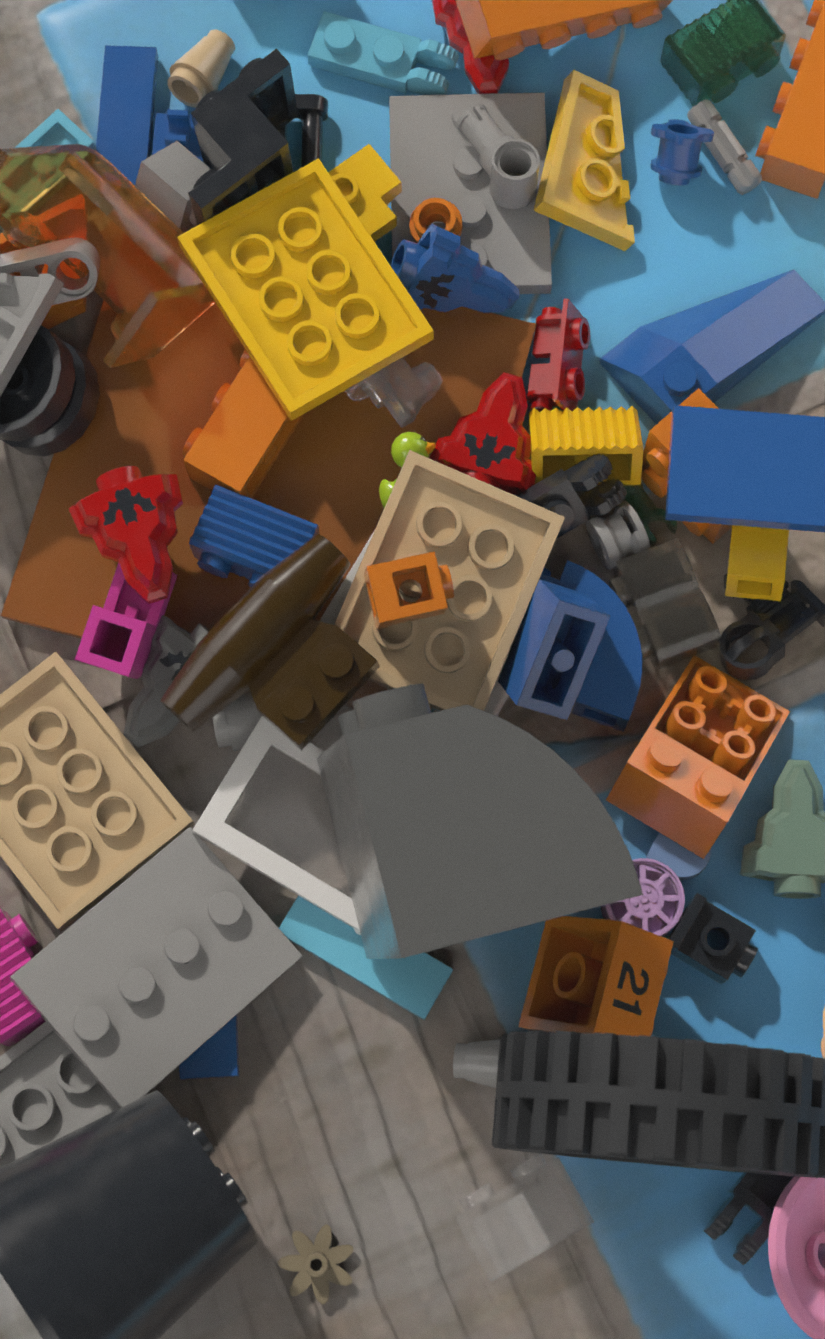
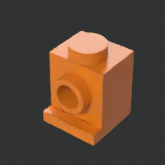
M435 551L366 566L364 572L376 630L444 614L448 609L446 600L454 598V587L448 565L438 566ZM405 583L415 584L420 590V598L414 602L403 600L399 594L400 586Z

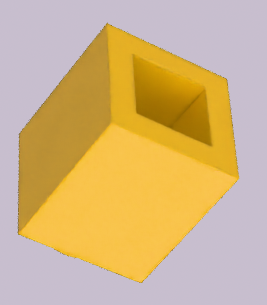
M732 525L725 596L781 601L785 582L789 530Z

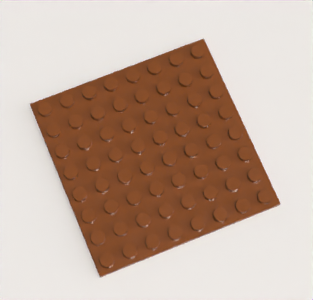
M128 224L86 353L98 375L100 396L95 417L82 437L64 451L53 454L1 613L3 619L82 639L92 606L104 607L118 562L103 558L93 538L81 537L68 508L76 504L80 499L98 492L96 479L100 475L123 466H137L140 468L143 477L157 474H177L183 505L175 511L178 534L167 547L173 566V573L177 575L164 616L190 633L199 623L211 630L250 589L248 586L249 580L245 577L230 572L227 578H222L200 568L197 565L198 559L193 556L189 545L190 537L194 534L195 527L199 522L200 516L203 514L204 507L207 505L212 491L189 478L183 461L185 458L182 454L183 448L192 431L197 427L203 429L213 414L211 406L218 390L226 382L232 384L240 372V359L245 348L181 250L178 238H175L170 233ZM463 306L447 312L423 308L420 311L434 330V340L304 414L252 499L317 524L320 535L335 545L350 562V567L314 620L320 621L376 529L384 510L379 496V485L383 479L391 482L396 480L402 469L394 462L391 455V446L395 438L401 433L416 432L423 436L427 442H435L436 445L439 437L451 435L459 417L477 411L483 392L504 372L523 377L536 329L535 323L495 313H484ZM367 680L343 707L354 710L353 701L390 689Z

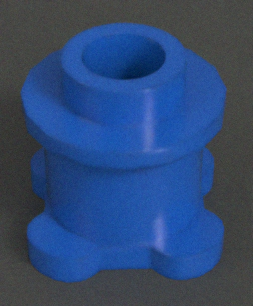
M670 119L668 123L653 124L651 135L660 138L657 157L651 160L650 168L654 172L659 173V180L671 185H687L690 183L691 178L701 176L702 167L698 164L702 142L713 141L714 131L678 119Z

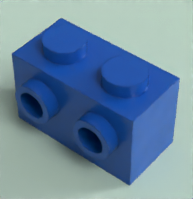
M539 579L499 677V684L517 706L568 720L576 698L582 689L595 652L604 636L610 615L590 595Z

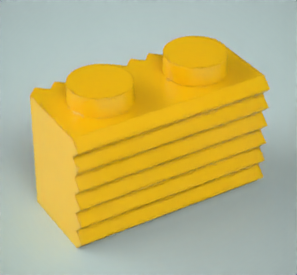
M599 406L595 411L590 407L584 411L579 407L573 411L567 407L563 411L557 408L549 411L544 408L540 412L534 408L529 412L530 460L532 470L536 474L535 484L560 469L565 471L580 461L587 460V457L600 453V455L604 454L608 457L612 464L613 470H611L612 474L608 476L609 480L613 478L615 480L619 479L624 486L641 485L643 443L638 411L633 406L627 410L622 406L617 410L611 406L603 410Z

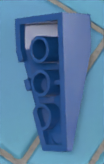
M793 269L640 326L601 357L599 363L655 424H658L673 410L674 405L678 406L698 388L715 403L824 315L825 301Z

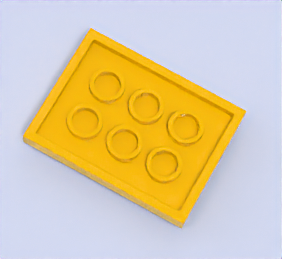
M319 158L177 237L181 250L291 421L434 340V330Z

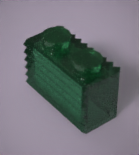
M727 0L726 3H721L717 8H712L708 14L704 13L699 19L695 18L691 24H686L682 29H677L674 34H669L664 40L660 62L662 67L666 68L668 75L672 76L674 83L678 84L680 91L684 92L686 99L690 100L692 107L706 99H710L713 103H718L734 92L740 80L752 73L756 78L762 77L779 63L786 34L760 0Z

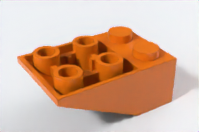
M694 655L630 756L606 801L704 859L728 823L790 711Z

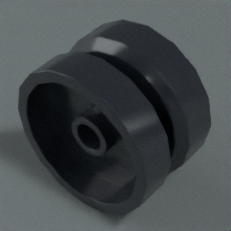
M42 325L39 327L0 397V440L25 455L45 457L64 451L83 436L95 417L100 390L97 372L88 357Z

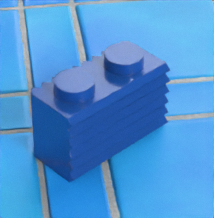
M215 485L208 503L204 507L203 514L200 516L199 522L195 527L194 534L190 537L189 545L193 556L198 559L197 565L200 568L222 578H227L230 572L235 573L238 576L247 578L249 580L248 586L251 588L262 575L315 535L320 534L317 524Z

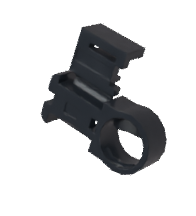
M727 573L723 576V577H724V589H725V590H726ZM785 580L781 601L743 598L749 604L746 607L748 614L741 620L730 624L722 632L719 641L721 664L728 674L745 681L756 680L766 675L773 665L785 657L786 643L815 621L822 627L825 626V604L802 581H791L789 592L787 590L789 583ZM741 637V638H740L736 643H734V644L732 645V647L728 650L729 645L731 644V642H732L733 640H735V639ZM759 639L769 649L764 658L755 663L744 664L735 661L746 648Z

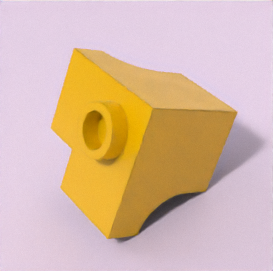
M370 144L328 172L374 242L397 226V217L388 207V204L402 192V182Z

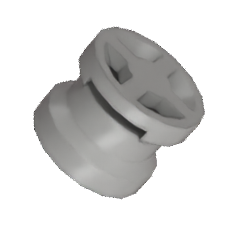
M628 502L615 507L613 514L605 518L595 516L586 521L587 533L593 548L603 565L609 570L619 566L622 558L631 553L640 556L650 550L649 539L642 521Z

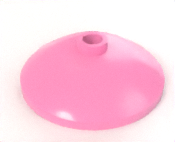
M794 1177L781 1193L772 1214L768 1237L769 1265L778 1296L792 1320L811 1338L825 1339V1178Z

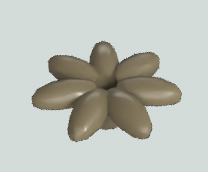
M327 1224L322 1226L317 1233L314 1244L301 1231L295 1230L292 1233L294 1246L300 1255H288L278 1260V1265L282 1269L299 1272L290 1286V1295L298 1296L312 1283V1288L318 1302L326 1304L330 1292L329 1281L342 1286L351 1285V1276L336 1264L345 1261L353 1253L354 1248L346 1244L330 1249L332 1229ZM313 1259H319L322 1262L321 1269H313L311 1265Z

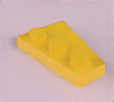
M574 69L564 79L533 211L626 251L635 243L633 225L627 224L625 203L630 199L629 181L623 180L620 153L625 149L618 90Z

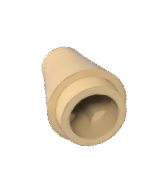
M211 30L207 36L202 38L170 67V77L167 83L171 93L180 102L196 108L199 101L206 94L218 89L231 55L235 51L233 40L220 30Z

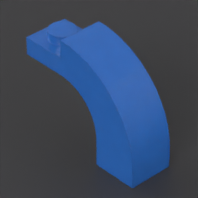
M567 560L560 580L550 577L551 572L544 568L539 579L590 595L610 615L604 636L598 645L584 679L582 689L574 703L572 714L624 732L637 699L642 676L641 645L632 617L617 594L603 580L582 566Z

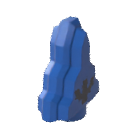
M434 224L423 233L418 243L406 239L402 240L397 246L390 266L420 310L428 308L447 312L463 306L484 313L504 312L505 309H512L519 298V288L505 275L495 271L493 268L482 265L479 253L461 245L460 236Z

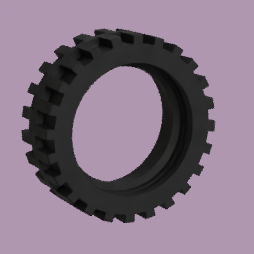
M516 1031L509 1034L505 1033L500 1037L492 1145L494 1148L578 1158L768 1175L825 1178V1059L812 1057L808 1054L788 1053L783 1050L770 1048L747 1047V1045L711 1043L691 1039H668L656 1036H629L613 1033L593 1034L573 1031H528L527 1033Z

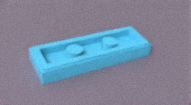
M300 896L296 898L279 927L290 942L424 1021L453 972L452 968L425 952L402 959H367L362 937L355 933L354 928Z

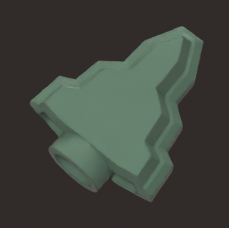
M809 760L787 761L773 787L772 810L757 820L754 841L743 846L740 875L774 881V896L792 899L821 897V883H825L823 787Z

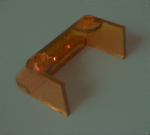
M81 144L0 149V226L3 228L5 238L20 249L68 238L84 239L96 248L100 257V268L97 283L93 290L118 314L111 323L115 344L103 359L110 368L155 357L215 304L212 296L179 246L177 237L183 234V232L103 155ZM67 258L63 260L80 278L89 273L87 265L80 259Z

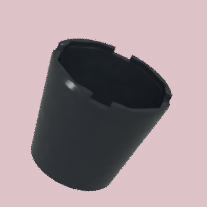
M157 1090L0 1167V1273L43 1339H159L258 1243L255 1232L242 1210V1207L248 1201L233 1177L228 1172L224 1174L210 1159L209 1156L215 1152L211 1142L195 1121L191 1123L187 1117L182 1119L168 1100Z

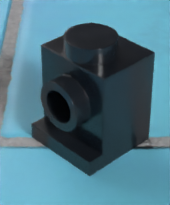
M696 893L689 901L668 938L674 941L671 954L720 984L726 982L732 973L742 978L758 951V947L749 943L756 930L706 901L707 898ZM719 930L726 936L727 944L723 950H714L708 945L707 934L709 931Z

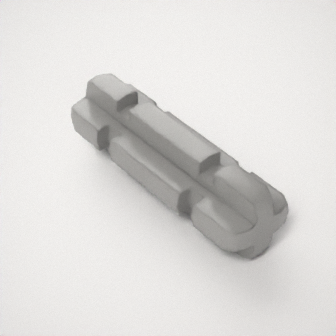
M706 99L692 107L687 113V118L692 125L714 131L713 141L704 143L724 173H729L727 177L737 192L744 195L756 188L762 182L760 172L751 159L747 160L748 155L724 120L721 121L722 117L713 103Z

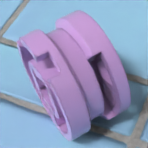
M648 858L634 859L632 861L643 895L601 906L603 919L623 921L664 937L677 924L683 913L685 895L682 883L675 872L664 863Z

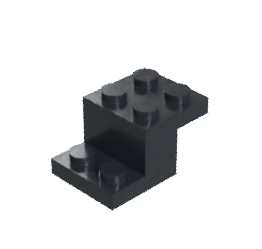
M277 48L263 59L256 58L250 61L241 70L238 78L222 90H213L206 94L199 101L196 109L191 112L203 162L211 169L205 172L196 181L193 189L188 192L197 226L294 172L289 143L279 130L298 116L291 65Z

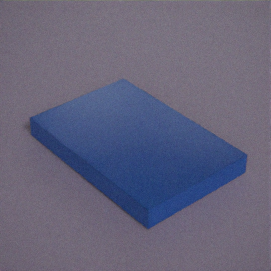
M674 405L671 417L665 520L825 532V417Z

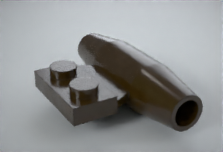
M317 534L262 575L200 640L160 699L162 704L194 732L250 689L258 712L302 751L380 667L378 660L336 624L332 625L314 620L350 567L348 559L329 540Z

